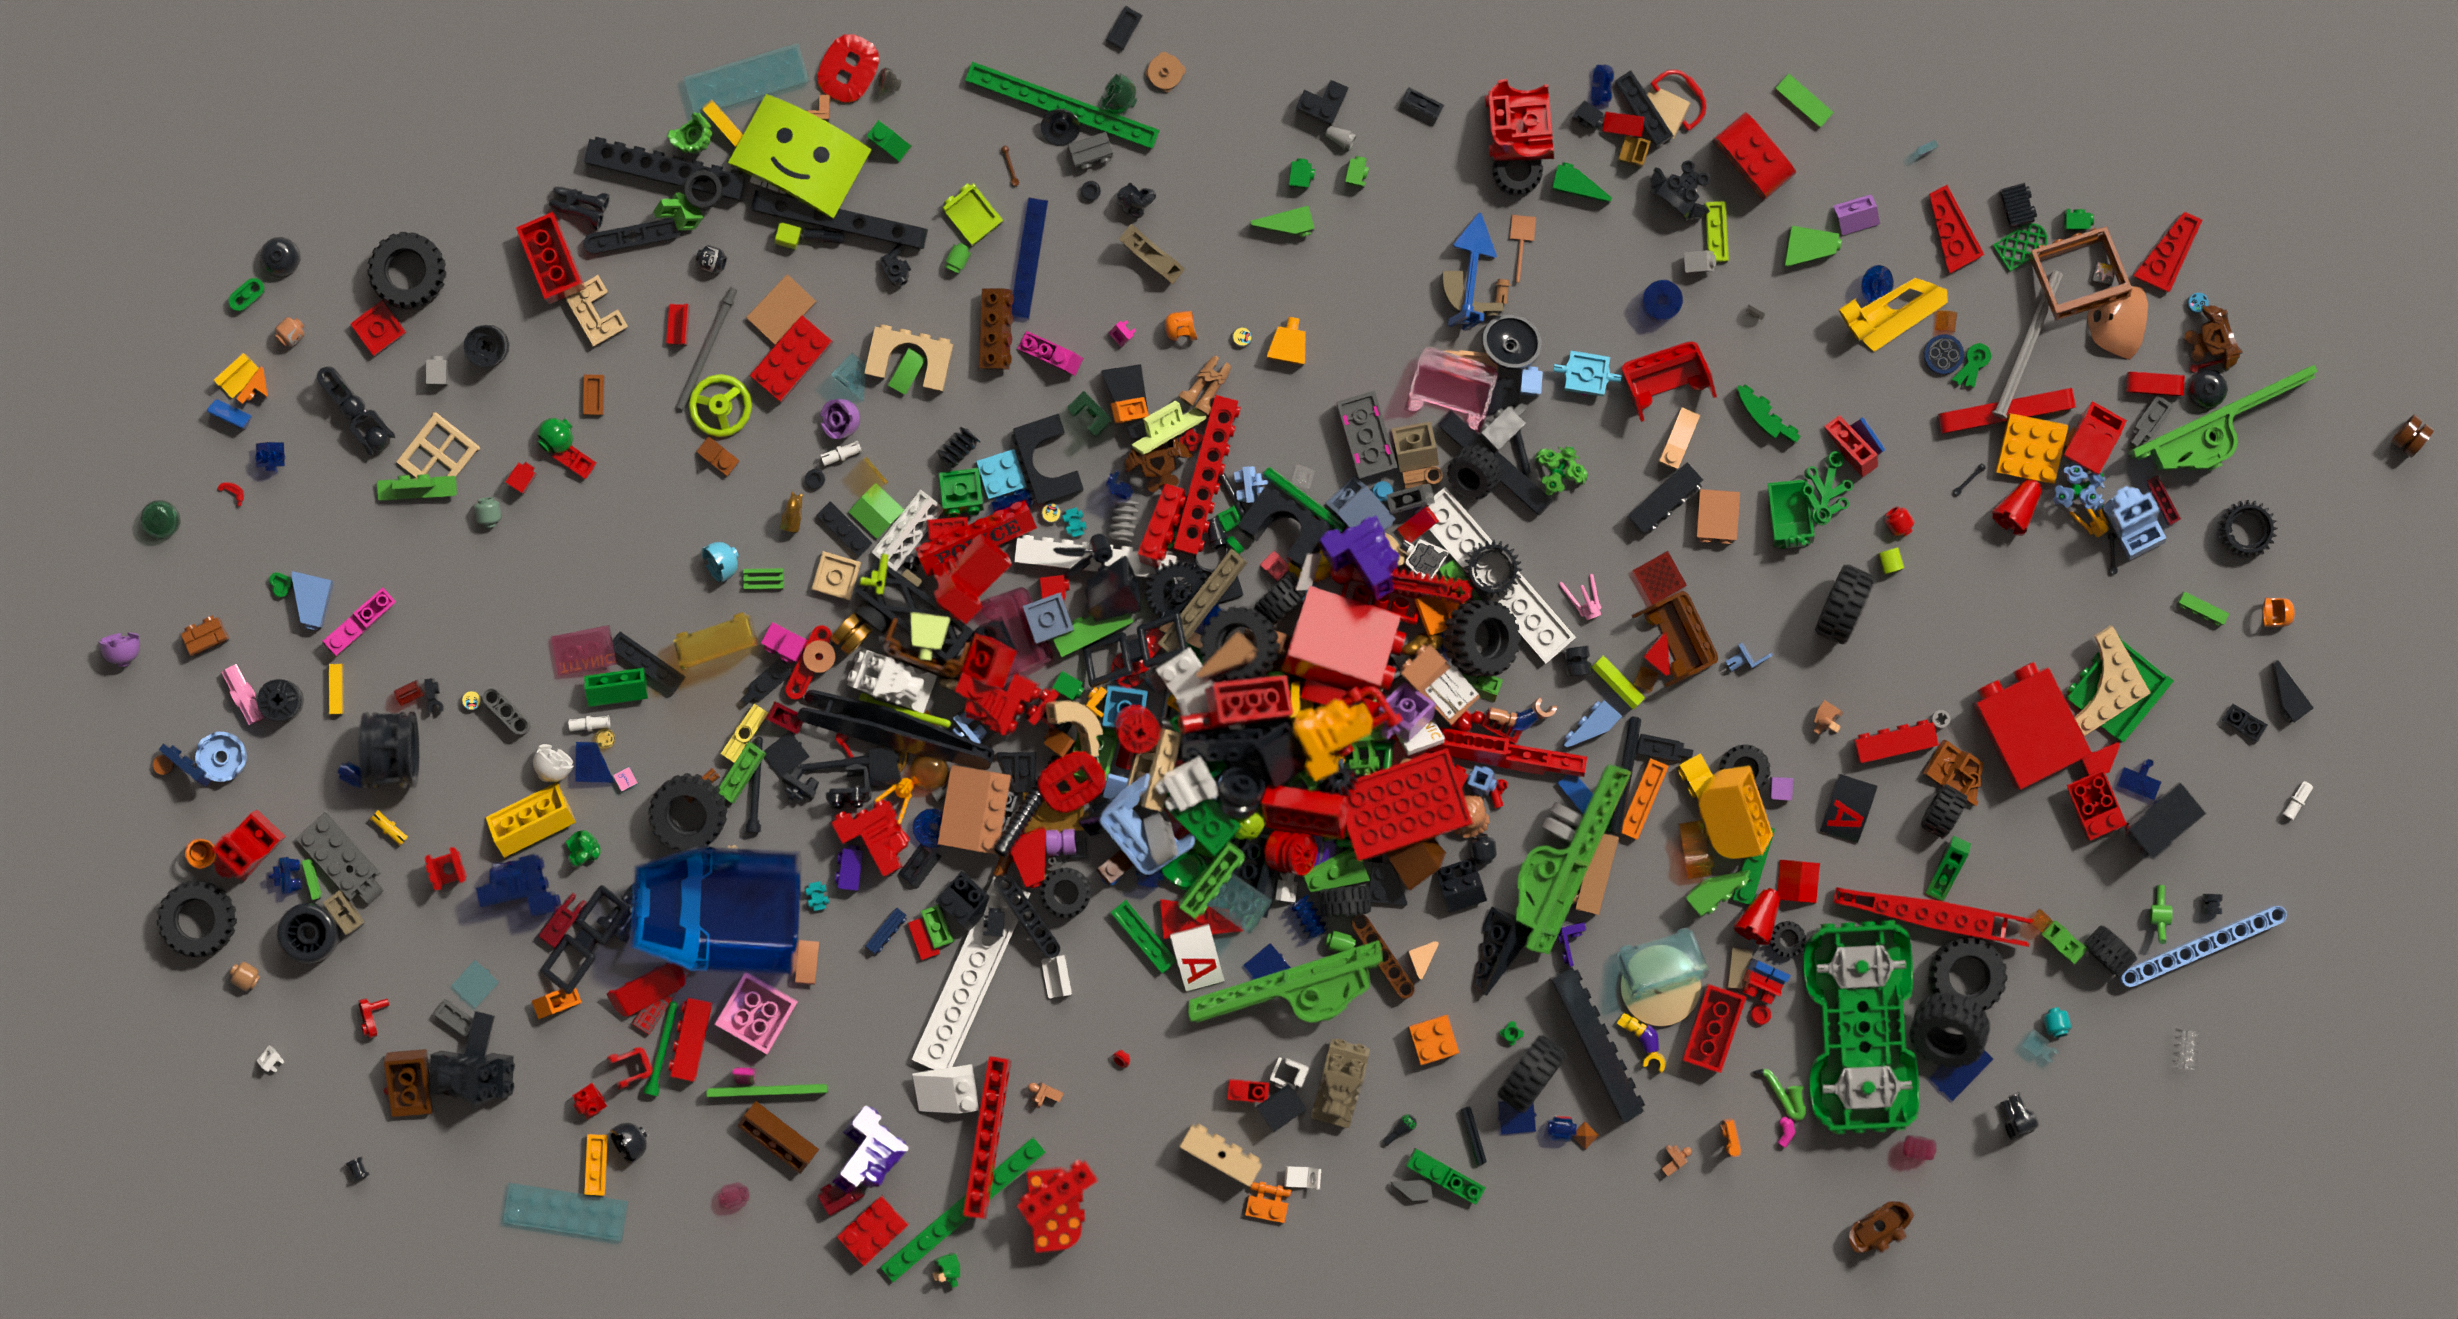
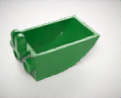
M1808 479L1768 483L1773 547H1778L1779 549L1806 547L1814 542L1815 534L1811 504L1807 498L1800 494L1801 487L1808 484ZM1805 488V492L1809 494V490Z

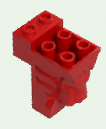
M980 533L972 540V543L969 544L965 551L957 553L955 558H950L941 564H934L932 566L935 574L934 578L939 584L938 589L934 592L937 605L943 610L947 609L950 611L952 617L957 621L961 620L967 624L983 608L979 597L1012 565L1008 554Z
M962 673L955 691L967 697L964 709L967 718L990 725V729L1006 736L1014 733L1018 722L1015 720L1018 715H1022L1026 707L1024 701L1033 702V700H1037L1042 689L1039 688L1040 683L1020 674H1014L1008 690L985 685L968 674Z
M883 799L873 804L874 809L870 811L864 809L855 814L856 819H854L852 813L847 814L846 811L834 816L835 821L831 823L842 843H847L861 835L883 877L903 867L898 854L908 846L910 838L903 831L902 825L897 823L896 817L898 815L891 801L886 802Z
M257 809L251 812L237 828L226 833L214 845L212 850L217 855L213 862L216 867L215 871L222 878L225 876L227 878L235 877L246 881L286 836Z

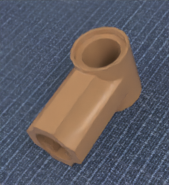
M1436 466L1402 472L1405 489L1422 484H1438L1442 479L1443 473ZM1431 470L1437 471L1439 474L1438 480L1431 481L1428 478V472Z

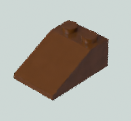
M427 1049L387 1052L384 1066L392 1117L432 1114Z

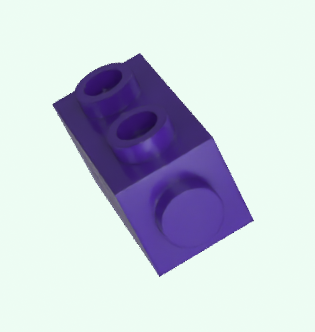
M848 845V849L843 848V852L838 854L837 864H841L840 872H836L835 884H838L840 889L859 891L864 851L860 850V846Z

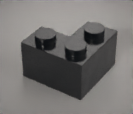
M1330 80L1323 98L1304 89L1296 110L1333 126L1349 87Z

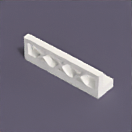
M920 489L872 553L879 559L881 553L889 554L888 560L893 554L898 553V558L894 564L888 561V566L897 571L906 556L912 552L928 531L927 519H937L943 512V507ZM932 504L935 505L937 508L933 514L927 515V510ZM923 521L922 528L915 531L917 523ZM910 537L911 542L908 546L903 547V541Z

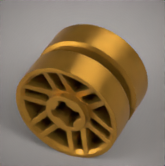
M855 612L830 637L836 645L845 641L841 650L848 656L873 631L867 623L858 627L862 618Z

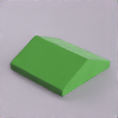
M875 483L848 512L878 539L902 514L904 509Z

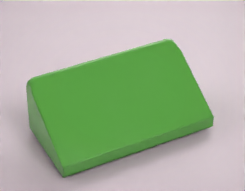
M1462 674L1480 698L1495 702L1503 679L1495 676H1468L1467 674Z
M939 904L920 911L934 949L955 941L943 908Z

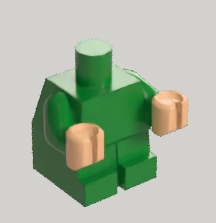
M949 1253L933 1259L935 1265H938L940 1268L939 1271L932 1274L934 1281H947L950 1283L951 1288L959 1286L957 1278H960V1264L956 1253Z

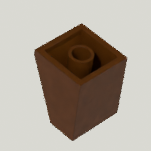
M1434 838L1388 852L1386 855L1406 887L1411 891L1440 869L1446 852Z

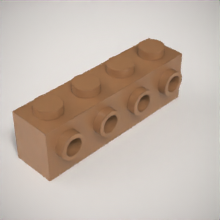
M1603 834L1580 885L1579 893L1576 894L1572 903L1575 904L1574 909L1599 915L1619 837Z

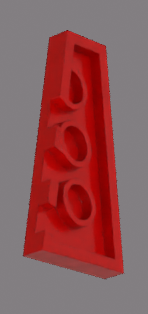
M1948 185L1930 193L1929 198L1948 273L1950 274L1985 254Z
M2184 211L2134 273L2133 277L2169 293L2202 223V219Z
M1160 899L1164 939L1171 938L1170 934L1206 924L1210 925L1212 934L1244 931L1242 911L1208 906L1201 916L1198 915L1195 919L1181 909L1177 901Z

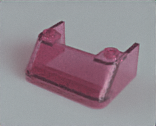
M1020 587L980 601L983 607V615L987 619L993 620L1002 616L1018 651L1007 678L1052 660L1053 652L1049 642L1045 641L1036 644L1023 609L1024 605L1033 603L1027 589Z

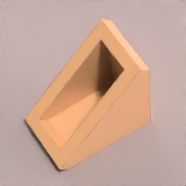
M1434 941L1408 951L1418 978L1423 979L1437 949L1438 942Z

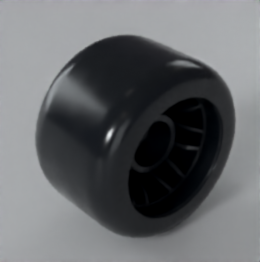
M316 903L298 904L286 911L281 917L277 928V939L282 951L292 960L300 963H315L326 959L334 952L340 939V926L325 906ZM308 927L315 930V936L312 939L308 938L305 934Z

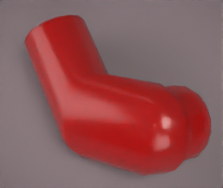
M1498 779L1494 792L1490 791L1494 808L1504 806L1501 795L1508 788V782L1504 779Z

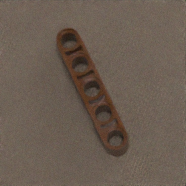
M1363 914L1355 915L1351 921L1353 929L1364 945L1367 944L1366 937L1369 934L1377 936V941H1380L1382 950L1388 953V959L1385 962H1380L1378 964L1379 968L1400 997L1410 998L1414 994L1413 983L1369 918ZM1359 917H1363L1366 920V926L1362 929L1355 926V920ZM1397 967L1400 974L1397 978L1389 976L1390 968ZM1402 984L1410 985L1411 991L1408 995L1400 993V986Z

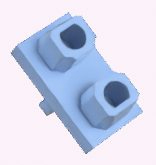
M1255 466L1242 467V470L1234 472L1235 481L1237 483L1244 482L1245 484L1244 490H1237V500L1254 503L1258 498V494L1263 491L1262 485H1268V480L1262 481L1261 473H1255Z
M965 712L953 718L963 730L961 732L955 727L952 730L955 734L966 738L965 735L967 734L972 741L979 744L982 743L980 740L988 732L981 724L972 731L968 724L973 719L967 718Z

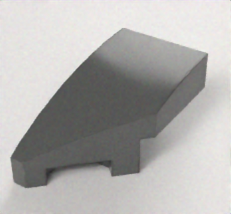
M1431 1179L1391 1182V1186L1395 1187L1405 1199L1410 1201L1432 1199Z

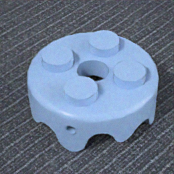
M214 732L201 739L198 743L195 761L198 766L207 772L206 776L210 780L224 782L236 778L243 771L247 761V752L243 742L237 736L227 732ZM220 751H224L227 754V760L223 763L217 760V753Z

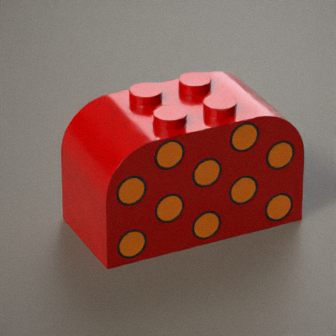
M1746 112L1712 140L1763 202L1796 174L1795 168L1760 125Z
M1064 1167L1028 1170L1030 1195L1036 1193V1187L1045 1181L1047 1184L1054 1181L1053 1176L1062 1170L1066 1173L1069 1170ZM1083 1192L1033 1224L1035 1252L1068 1249L1077 1243L1082 1233V1222L1086 1221L1085 1209L1080 1207V1202L1084 1201Z

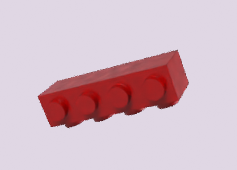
M1165 483L1138 551L1140 563L1159 568L1161 562L1165 560L1168 544L1172 542L1174 529L1178 526L1181 511L1186 505L1187 497L1183 488Z
M1928 719L1917 721V726L1909 727V724L1899 725L1897 730L1891 732L1889 728L1877 730L1878 734L1870 736L1869 732L1859 734L1858 739L1854 740L1858 762L1863 763L1939 746L1934 722L1929 723Z
M691 997L683 1002L681 1012L685 1014L683 1021H679L677 1032H680L679 1040H675L673 1052H676L675 1059H671L668 1069L671 1072V1077L696 1081L713 1002Z
M1080 1159L1070 1165L1071 1170L1066 1173L1062 1170L1053 1176L1054 1181L1049 1184L1045 1181L1036 1187V1193L1033 1195L1027 1193L1019 1199L1020 1203L1017 1206L1030 1225L1098 1182V1178L1086 1160L1083 1162Z

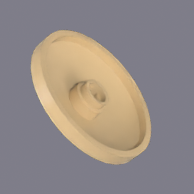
M1667 946L1649 947L1638 952L1629 960L1621 977V995L1628 1010L1637 1019L1654 1026H1668L1686 1018L1695 1008L1701 992L1700 976L1695 964L1683 952Z

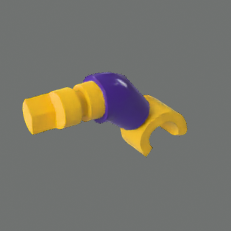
M1623 1013L1617 1024L1630 1033L1632 1031L1635 1032V1036L1639 1038L1638 1041L1641 1042L1644 1052L1648 1054L1644 1060V1067L1649 1065L1651 1059H1657L1661 1064V1067L1658 1069L1661 1074L1666 1066V1060L1662 1054L1657 1052L1659 1050L1658 1033L1650 1025L1646 1026L1643 1023L1640 1025L1638 1023L1639 1020Z

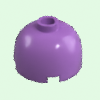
M830 400L821 410V417L823 416L824 422L821 423L822 428L833 439L849 437L859 427V410L849 400Z
M128 632L127 637L117 633L103 637L102 641H99L102 656L108 662L117 664L118 667L128 666L129 662L138 656L140 650V639L137 633Z

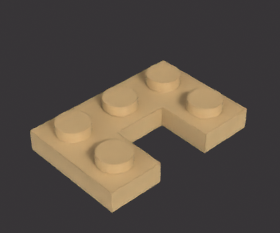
M599 275L584 283L586 289L566 297L593 347L628 328L618 309L602 319L595 310L592 302L609 293Z

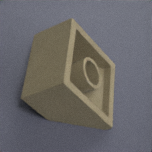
M1431 421L1391 429L1400 472L1439 465Z

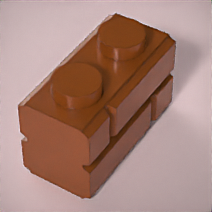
M212 615L203 619V624L197 627L195 624L184 628L185 632L181 636L191 656H195L229 640V636L219 617L214 618Z

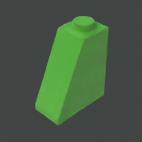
M1791 226L1784 267L1835 255L1836 250L1840 251L1842 239H1838V233Z

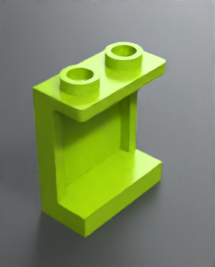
M967 183L959 190V195L955 198L952 195L943 202L945 206L942 208L973 247L1004 223V221L974 183L971 185Z

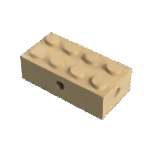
M1197 1123L1196 1126L1192 1124L1180 1147L1244 1184L1251 1186L1262 1166V1163L1259 1162L1260 1158L1252 1153H1249V1155L1242 1153L1243 1148L1234 1143L1231 1146L1224 1142L1225 1138L1216 1133L1212 1136L1207 1133L1208 1129ZM1224 1151L1226 1154L1219 1156L1218 1152Z

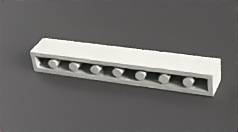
M1022 535V538H1017L1015 563L1070 569L1092 552L1085 553L1082 557L1063 556L1056 554L1053 548L1084 547L1085 549H1090L1089 542H1081V545H1075L1073 540L1062 539L1061 543L1053 542L1054 538L1042 537L1040 541L1034 540V536ZM1110 545L1113 556L1109 561L1105 562L1106 566H1109L1122 556H1127L1136 576L1151 578L1150 574H1156L1155 567L1140 563L1138 552L1133 551V547L1121 546V550L1113 549V545ZM1167 551L1165 560L1161 562L1166 566L1169 560H1172L1173 564L1176 562V556H1173L1171 551ZM1092 557L1090 565L1083 570L1098 572L1101 563L1096 562L1094 557Z

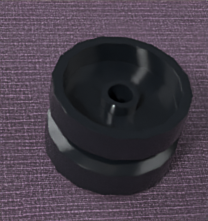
M1243 767L1231 768L1222 776L1216 802L1219 808L1227 815L1241 819L1249 818L1255 815L1259 809L1265 790V783L1262 777L1253 770Z

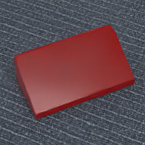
M1121 744L1115 765L1129 770L1134 752L1127 750Z

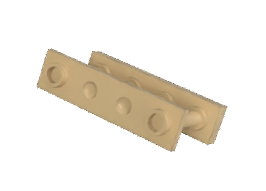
M1160 728V738L1157 744L1149 751L1135 753L1127 786L1147 773L1150 776L1147 789L1139 794L1140 799L1137 805L1158 811L1163 810L1167 792L1160 794L1156 784L1165 777V773L1172 771L1182 738L1181 733Z

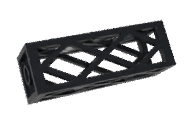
M877 558L864 577L871 579L872 571H879V558ZM888 565L887 572L897 579L885 578V584L902 585L910 608L887 606L882 594L876 593L878 599L876 601L866 593L869 586L858 583L854 591L892 620L897 618V623L911 634L912 627L891 611L948 617L964 629L957 639L950 621L948 631L952 639H944L943 644H951L952 647L947 653L941 649H933L946 661L954 660L966 645V642L975 633L962 621L954 619L946 609H941L933 599ZM909 588L939 611L917 609Z

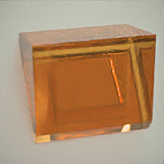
M1937 310L1935 330L1955 332L1957 312Z

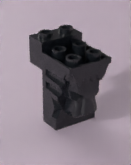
M2177 783L2157 801L2153 802L2150 808L2144 809L2141 815H2136L2126 822L2128 825L2125 828L2128 831L2126 835L2132 843H2138L2141 847L2139 851L2146 859L2149 857L2154 860L2172 845V841L2206 815V813L2183 784Z
M438 1051L430 1054V1094H445L454 1098L461 1097L462 1100H469L472 1105H478L494 1098L503 1099L511 1096L514 1091V1056L498 1053L476 1056L447 1051Z

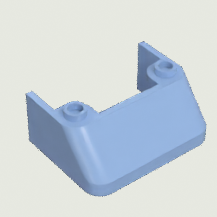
M1148 773L1124 788L1101 815V823L1144 874L1154 873L1193 847L1195 836L1191 832L1180 840H1177L1174 836L1178 855L1162 865L1156 863L1151 854L1144 822L1132 809L1139 802V794L1147 789L1150 778Z

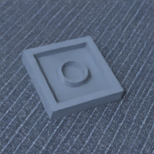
M1061 593L1023 606L1036 644L1074 631Z

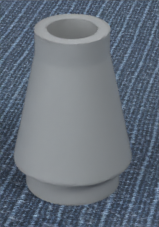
M1329 126L1325 135L1343 149H1351L1357 135L1353 134V131Z

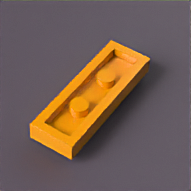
M587 1134L584 1195H605L608 1135Z

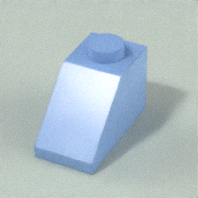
M1532 366L1522 369L1519 394L1540 396L1543 371H1538V367Z
M1108 774L1103 797L1107 798V800H1114L1127 787L1128 779Z

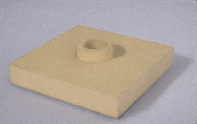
M823 551L812 590L850 601L862 562Z

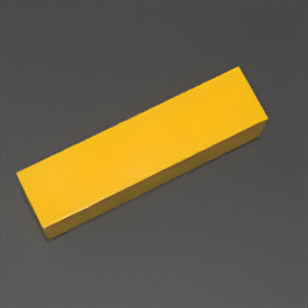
M711 99L702 107V110L736 147L743 134Z
M329 664V714H344L343 664Z

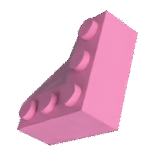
M745 972L715 1025L760 1051L769 1054L799 1001L749 972Z

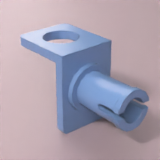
M1743 642L1738 644L1741 652L1726 660V663L1730 665L1736 662L1729 667L1733 672L1745 663L1750 664L1753 668L1773 656L1771 652L1754 662Z

